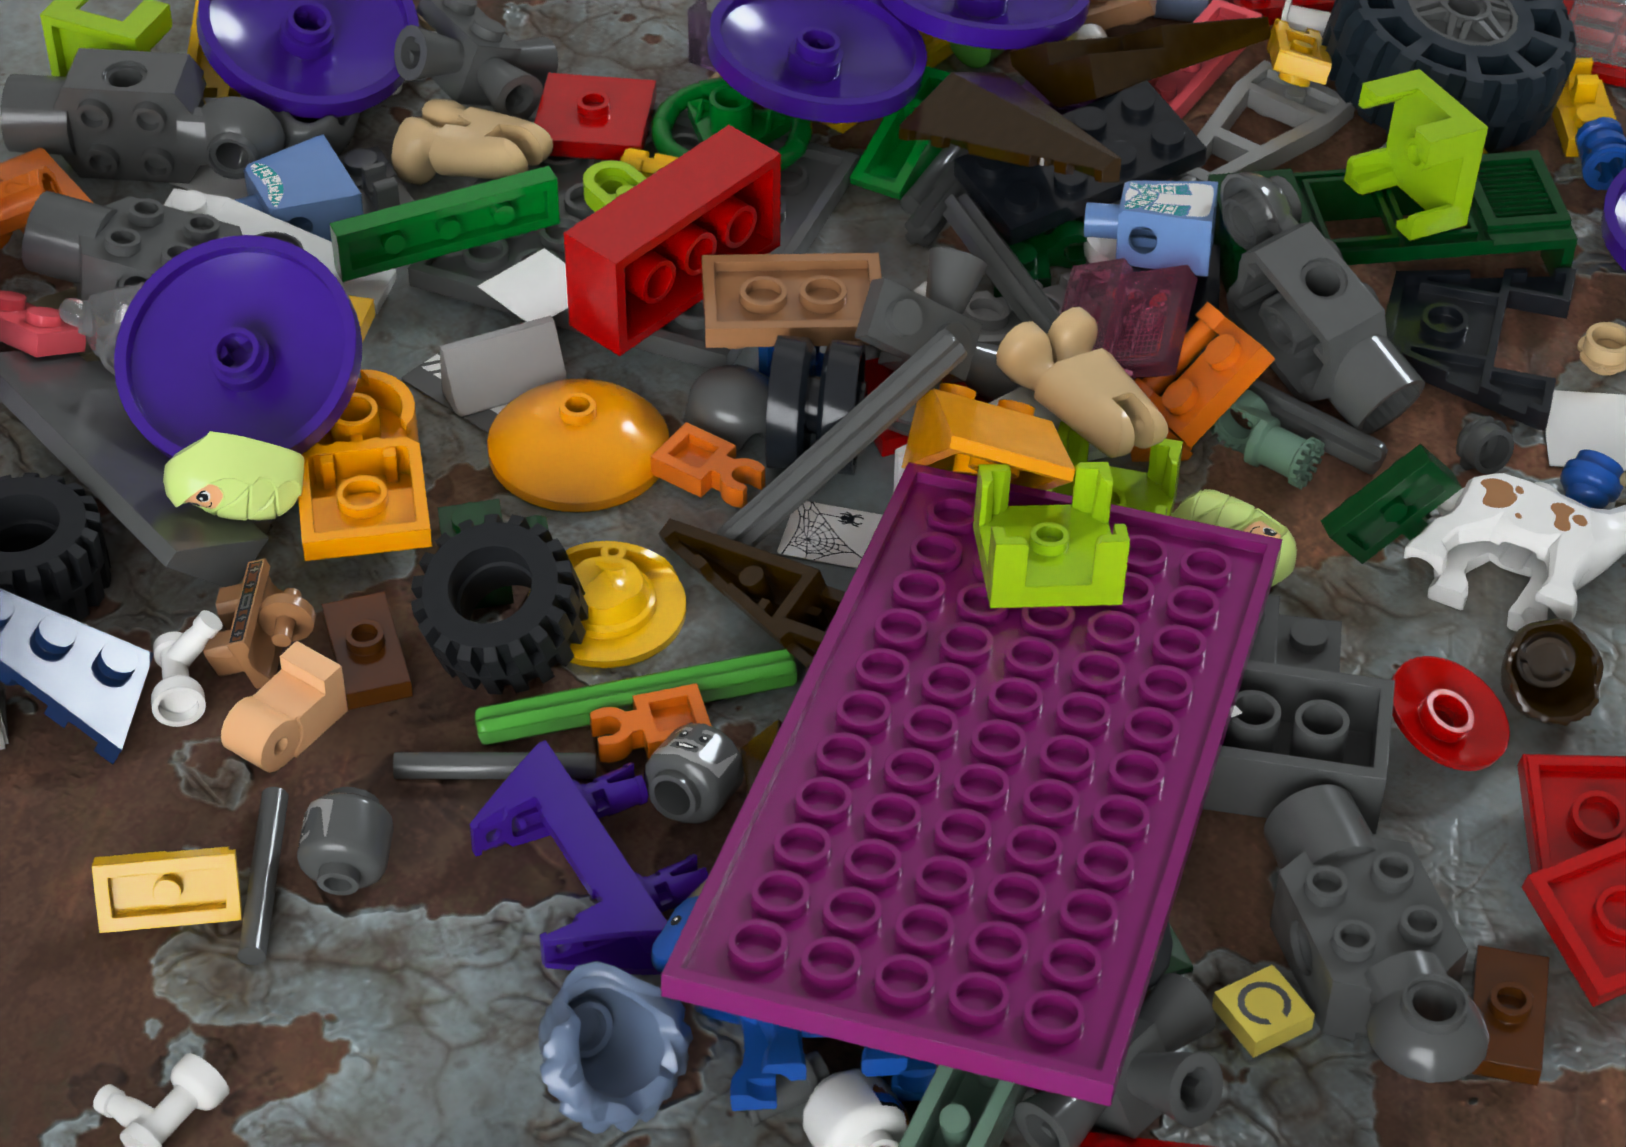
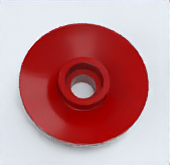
M1421 656L1406 661L1393 674L1391 680H1395L1392 716L1407 740L1425 756L1452 769L1478 771L1490 767L1504 754L1510 738V728L1506 712L1495 693L1475 673L1445 658Z

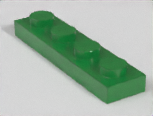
M545 166L329 223L335 270L341 281L346 282L560 224L557 177L550 166Z

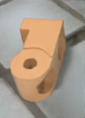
M298 641L294 642L279 656L281 670L253 696L244 697L229 711L221 730V742L226 749L269 773L279 770L293 757L297 758L348 711L342 666Z

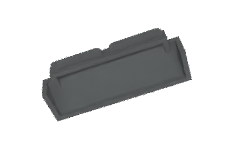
M23 351L0 352V401L165 567L222 587L236 585L245 575L248 562L256 559L269 540L267 534L273 527L271 523L274 519L231 520L218 517L217 515L214 516L190 503L175 507L166 496L163 483L164 468L170 458L157 450L132 423L119 397L115 381L114 364L110 360L87 362L78 353L34 357Z

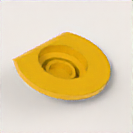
M618 541L587 542L566 550L584 589L585 595L583 597L588 605V619L581 621L586 633L582 644H570L574 654L570 663L592 668H615L632 665L653 657L673 642L685 622L687 611L686 595L675 569L664 557L644 547Z

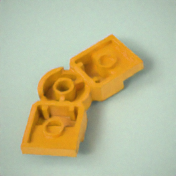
M361 369V378H358L350 402L341 417L319 442L301 454L304 457V479L302 494L298 497L305 561L432 547L415 401L409 388L390 374L377 370Z

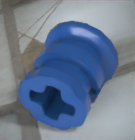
M1600 117L1584 123L1577 131L1575 142L1582 164V176L1586 184L1595 190H1608L1614 178L1626 167V138L1620 122L1613 118Z

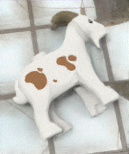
M1623 472L1619 480L1620 484L1626 488V472ZM1505 473L1477 476L1468 480L1464 488L1437 507V511L1442 517L1434 519L1418 536L1409 541L1405 547L1404 558L1417 557L1432 565L1434 568V579L1428 588L1427 596L1433 601L1463 610L1468 597L1466 573L1491 561L1502 569L1530 577L1519 598L1508 611L1507 627L1510 630L1517 632L1529 623L1548 620L1549 608L1558 618L1572 622L1577 611L1576 590L1589 584L1626 553V498L1617 500L1615 503L1616 508L1614 509L1589 508L1560 494L1557 489L1544 482L1533 483Z

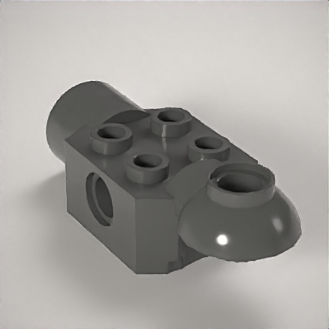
M79 48L66 77L11 74L5 82L2 93L1 130L6 148L10 152L26 153L42 147L48 154L62 155L80 178L189 184L200 165H209L215 173L224 178L243 179L245 178L244 169L249 163L284 150L285 134L280 121L268 108L251 99L237 96L216 98L204 104L203 93L206 87L204 71L189 54Z
M1253 172L1228 174L1221 183L1222 218L1231 237L1247 251L1241 256L1238 278L1229 287V292L1226 295L1229 317L1239 328L1263 345L1275 358L1269 366L1296 399L1306 403L1327 398L1350 426L1368 435L1386 427L1401 416L1418 399L1425 388V381L1387 337L1385 309L1381 306L1377 294L1368 284L1361 282L1343 260L1336 244L1330 239L1325 238L1312 222L1298 223L1302 216L1301 202L1296 191L1285 178L1278 175L1266 178Z
M45 191L36 200L26 223L22 241V261L24 267L29 271L75 283L80 313L121 324L136 293L165 263L198 244L213 239L242 235L240 226L218 221L211 215L189 213L164 206L160 202L149 198L139 199L128 196L102 206L59 193ZM264 232L257 235L283 240L303 249L301 242L297 238L286 233Z
M1318 785L1303 789L1287 797L1273 809L1264 825V837L1280 868L1270 927L1310 1009L1315 1013L1314 1018L1322 1034L1352 1041L1362 1037H1369L1370 1046L1382 1062L1404 1077L1427 1083L1453 1082L1473 1073L1486 1058L1490 1037L1482 1011L1460 984L1468 948L1412 844L1374 837L1353 796L1343 787L1337 785Z

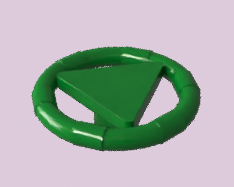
M722 77L700 80L679 89L659 105L651 122V136L657 151L660 154L680 157L689 151L678 144L672 136V129L679 114L687 108L688 117L699 143L728 125L764 145H768L790 131L785 145L777 150L781 154V172L789 168L805 154L813 135L812 122L810 120L791 117L771 109L754 110V102L737 92Z

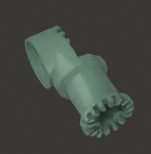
M1247 389L1213 424V428L1210 430L1212 435L1217 433L1219 436L1216 440L1219 443L1224 440L1226 448L1230 447L1234 451L1243 453L1245 463L1256 468L1263 465L1287 477L1290 485L1299 489L1306 487L1308 481L1313 479L1310 471L1316 473L1318 469L1313 464H1320L1322 461L1320 457L1324 455L1325 443L1315 437L1305 439L1281 427L1279 419L1271 415L1263 399ZM1230 408L1236 413L1241 412L1242 418L1248 419L1247 424L1251 429H1246L1239 425L1232 417Z

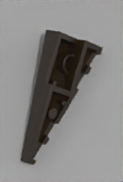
M1268 17L1161 25L1123 36L1046 42L1010 52L1012 67L1056 108H1061L1097 99L1146 80L1149 81L1262 42L1270 38L1271 32Z
M951 72L899 126V139L931 140V146L938 148H949L950 144L968 150V154L1027 167L1054 165L1055 173L1069 175L1073 174L1074 170L1094 177L1097 182H1120L1121 157L1003 72Z
M670 518L658 533L662 542L809 669L845 592L827 586L820 569Z

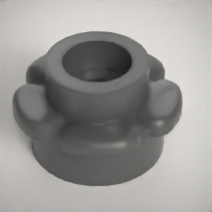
M1481 416L1461 430L1457 439L1456 454L1461 457V467L1465 470L1474 468L1483 474L1498 472L1508 463L1513 454L1514 439L1501 420L1494 421V418L1491 416Z

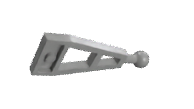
M1263 60L1234 84L1197 135L1198 139L1207 148L1206 161L1213 154L1228 161V163L1211 172L1202 169V165L1172 178V181H1208V175L1272 170L1329 139L1353 118L1355 107L1351 102L1345 103L1337 91L1311 81L1309 87H1301L1283 81L1278 77L1280 72L1273 70L1272 63ZM1246 107L1253 109L1261 116L1271 117L1293 127V129L1262 145L1229 131Z

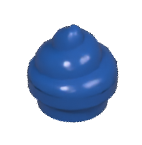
M1584 449L1578 452L1575 459H1570L1566 462L1560 475V482L1566 497L1589 508L1602 509L1619 498L1623 490L1619 478L1624 470L1611 457L1594 450Z

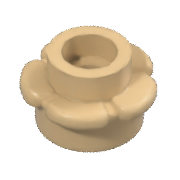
M1600 322L1590 326L1586 335L1579 340L1577 349L1580 352V360L1592 372L1599 375L1609 376L1625 371L1626 328L1612 322Z

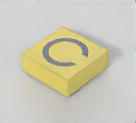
M1273 964L1215 991L1213 995V1010L1253 1058L1312 1030L1315 1013Z

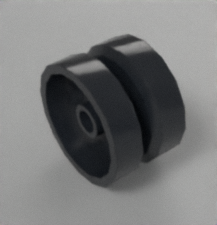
M777 336L771 362L766 410L765 458L767 468H788L810 448L811 434H816L817 442L868 396V382L865 381L866 350L864 342L833 339L825 350L821 377L816 376V348L811 339L797 336ZM858 455L837 474L854 475Z

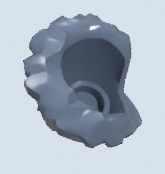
M598 961L576 966L564 980L552 1003L546 1008L545 1015L540 1019L538 1027L539 1048L543 1059L540 1071L543 1082L547 1084L548 1092L560 1101L559 1112L573 1121L580 1122L583 1128L592 1133H603L613 1124L617 1129L627 1132L639 1119L648 1122L655 1117L662 1101L671 1097L673 1090L677 1086L678 1077L686 1074L689 1060L687 1049L693 1040L690 1026L683 1021L685 1008L681 1001L662 997L661 988L640 980L615 966Z

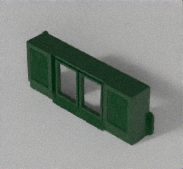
M1539 150L1482 154L1467 225H1465L1466 229L1447 230L1411 241L1396 229V221L1404 219V215H1412L1425 210L1399 186L1367 194H1358L1344 181L1346 169L1293 173L1292 168L1251 171L1266 178L1277 175L1285 178L1292 185L1301 202L1302 216L1298 223L1312 222L1325 238L1330 239L1336 244L1343 260L1348 266L1541 250L1540 256L1550 277H1553L1554 268H1572L1578 238L1571 225L1572 219ZM1233 173L1208 175V181L1218 182L1213 244L1221 246L1220 276L1226 293L1229 292V287L1236 282L1241 256L1247 252L1231 237L1222 218L1221 183L1228 174ZM1381 217L1388 235L1331 239L1324 222Z

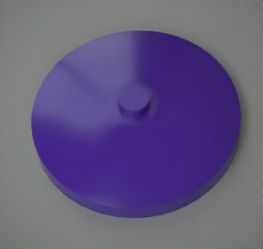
M199 0L197 12V33L203 53L215 72L231 88L247 99H251L276 112L285 111L292 116L305 118H323L328 115L336 118L352 115L374 107L386 100L405 80L400 76L395 65L394 50L397 37L401 30L408 25L419 27L418 15L413 0Z
M720 0L712 12L707 36V51L712 65L722 79L737 92L751 101L778 113L816 122H864L897 112L910 103L917 95L922 84L927 62L925 43L918 30L894 16L881 0Z
M881 0L894 16L923 33L961 45L988 49H1024L1046 42L1061 41L1073 35L1082 27L1087 19L1090 0Z
M257 235L228 236L198 244L175 256L160 267L136 293L123 317L117 335L114 352L115 381L123 407L132 423L157 450L170 459L182 449L207 436L209 431L243 436L303 454L332 429L349 404L360 374L362 336L358 317L350 298L337 278L315 256L294 244L276 238Z

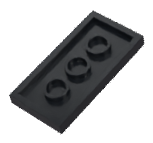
M1146 80L1062 115L1122 158L1120 182H1097L1094 177L1074 170L1073 174L1069 175L1055 173L1054 165L1027 167L971 154H965L954 159V176L1010 245H1014L1085 215L1087 202L1112 204L1121 200L1125 182L1166 181L1205 165L1207 148Z

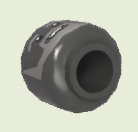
M689 723L675 729L648 759L644 770V781L648 795L655 808L665 817L690 824H700L712 819L742 785L744 777L742 756L733 741L722 731L701 723Z
M340 787L329 791L328 794L312 801L304 814L297 850L299 867L310 879L317 882L319 888L334 895H350L358 889L367 888L378 882L388 866L394 831L391 814L380 804L374 794L356 787Z

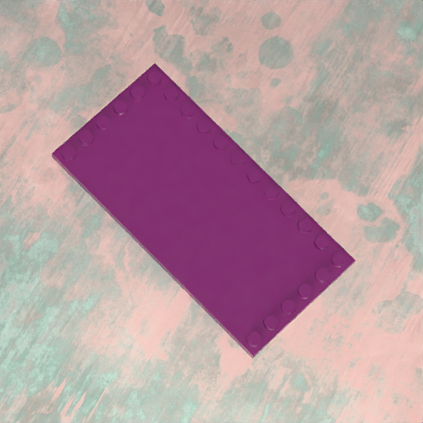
M908 462L661 974V996L1111 1107L1276 573L1283 539L1111 504L1109 517L1111 534H1113L1115 524H1126L1130 539L1122 605L990 608L973 530L977 476ZM1010 483L1008 506L1072 504V496Z

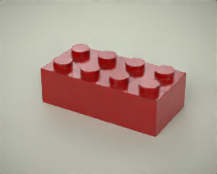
M728 125L565 231L564 248L569 326L616 355L621 356L703 300L702 255L769 254L781 246V154Z

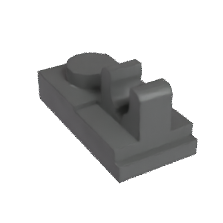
M378 146L367 149H354L346 155L338 156L361 192L364 214L414 201Z

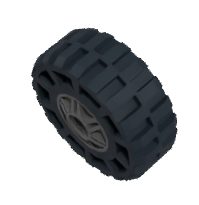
M1335 0L1322 37V45L1327 46L1326 51L1330 54L1332 61L1329 73L1330 81H1335L1336 90L1345 103L1351 102L1357 109L1358 115L1371 125L1375 123L1385 129L1388 135L1395 102L1362 109L1359 106L1362 83L1420 69L1488 126L1484 145L1488 154L1502 152L1511 145L1515 147L1536 135L1537 130L1546 125L1575 63V47L1577 45L1573 23L1569 20L1567 9L1561 0Z

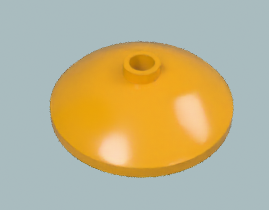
M564 379L539 385L528 390L509 402L498 413L488 433V459L497 480L512 494L530 504L563 512L598 511L633 500L647 491L659 479L651 472L650 456L669 439V431L660 412L645 398L625 387L596 379Z

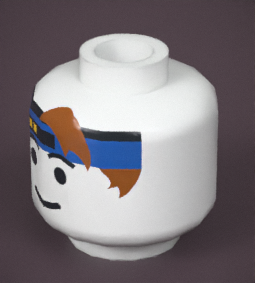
M861 1069L833 1073L823 1079L815 1087L803 1110V1129L813 1147H898L911 1121L906 1108L896 1094L891 1092V1087L880 1076L866 1077L861 1073Z

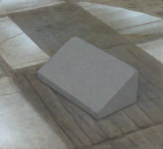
M551 315L439 346L442 393L458 416H467L506 405L516 397L539 385L567 379L557 330Z

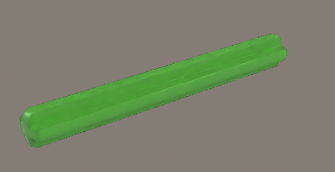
M782 648L480 706L475 710V726L481 744L489 746L590 726V713L596 709L615 707L625 712L632 711V696L697 683L704 704L792 687L797 683V666L794 656L787 649Z

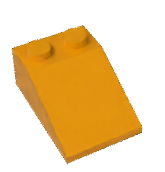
M941 383L939 390L932 389L917 401L901 468L905 469L908 462L977 476L978 464H1007L1011 468L1010 483L1049 490L1073 482L1075 467L1053 422L1035 417V408L1033 406L1005 399L999 400L997 406L975 400L977 393L975 390L951 383Z

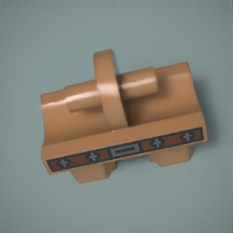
M265 558L248 562L243 583L219 588L215 605L217 615L227 630L218 632L214 638L209 639L203 650L204 656L218 676L222 677L245 672L256 689L262 688L277 674L280 661L279 656L282 653L283 647H288L293 641L307 638L313 632L316 619L314 607L302 598L299 590L287 588L282 591L272 583L269 576L270 565Z

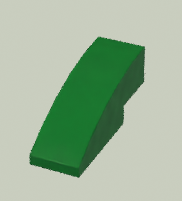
M925 66L922 84L917 95L905 107L885 116L849 177L852 185L901 200L943 148L931 146V140L899 139V126L950 73Z

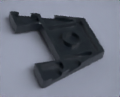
M1569 267L1554 268L1553 277H1527L1526 268L1505 269L1503 278H1471L1470 269L1396 271L1385 313L1387 337L1426 383L1532 428L1546 431L1556 378L1494 367V361L1505 309L1511 308L1567 319L1577 269Z

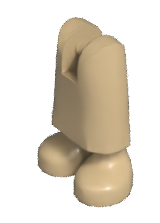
M432 99L423 106L422 118L407 117L401 123L393 141L391 159L393 169L398 174V177L404 182L422 185L435 177L436 173L451 177H474L495 180L528 171V165L533 166L542 163L551 154L553 141L547 131L534 122L472 106L466 108V106L453 100Z
M1072 307L1061 313L1052 323L1047 334L1033 321L1022 322L1013 327L1001 341L996 354V364L1001 371L1016 384L1034 390V399L1110 458L1129 454L1134 445L1140 449L1149 448L1161 443L1167 437L1168 424L1166 419L1113 355L1103 348L1092 351L1096 343L1098 327L1096 320L1082 307Z

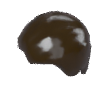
M1550 619L1529 623L1515 633L1506 647L1501 666L1503 692L1513 707L1525 717L1548 725L1558 724L1567 726L1570 722L1582 720L1584 716H1590L1592 709L1599 703L1598 691L1604 669L1602 657L1585 632L1568 620Z

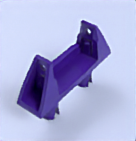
M546 740L539 742L528 753L470 822L472 851L475 856H480L482 852L506 843L514 847L551 835L591 898L597 899L599 902L576 914L572 923L549 934L544 932L539 935L541 961L545 968L573 971L576 966L598 961L615 966L628 974L661 975L662 972H658L652 965L651 953L653 943L667 924L662 912L669 909L673 910L686 900L708 878V872L705 867L698 870L697 855L692 854L684 860L660 869L648 877H642L637 872L634 873L599 818L609 817L636 805L646 804L648 802V791L642 775H634V763L630 762L622 768L593 779L590 783L579 784L578 781L571 779Z

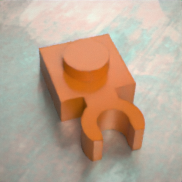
M687 422L650 456L651 472L654 476L700 498L713 488L720 491L722 499L733 507L743 508L747 504V486L745 484L752 485L760 490L765 487V467L760 462L749 458L736 459L735 444Z
M697 683L632 696V711L625 712L615 707H604L590 713L592 737L613 734L597 738L598 757L600 762L605 763L620 761L630 755L632 750L639 748L645 749L649 759L675 729L689 723H701L711 726Z

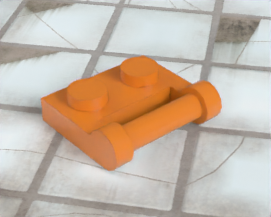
M1209 302L1195 314L1199 320L1178 341L1172 369L1166 372L1148 373L1142 380L1138 376L1134 379L1135 383L1164 416L1168 429L1190 448L1195 445L1275 360L1263 345L1226 318ZM1206 347L1205 351L1194 361V363L1176 381H1174L1177 378V376Z

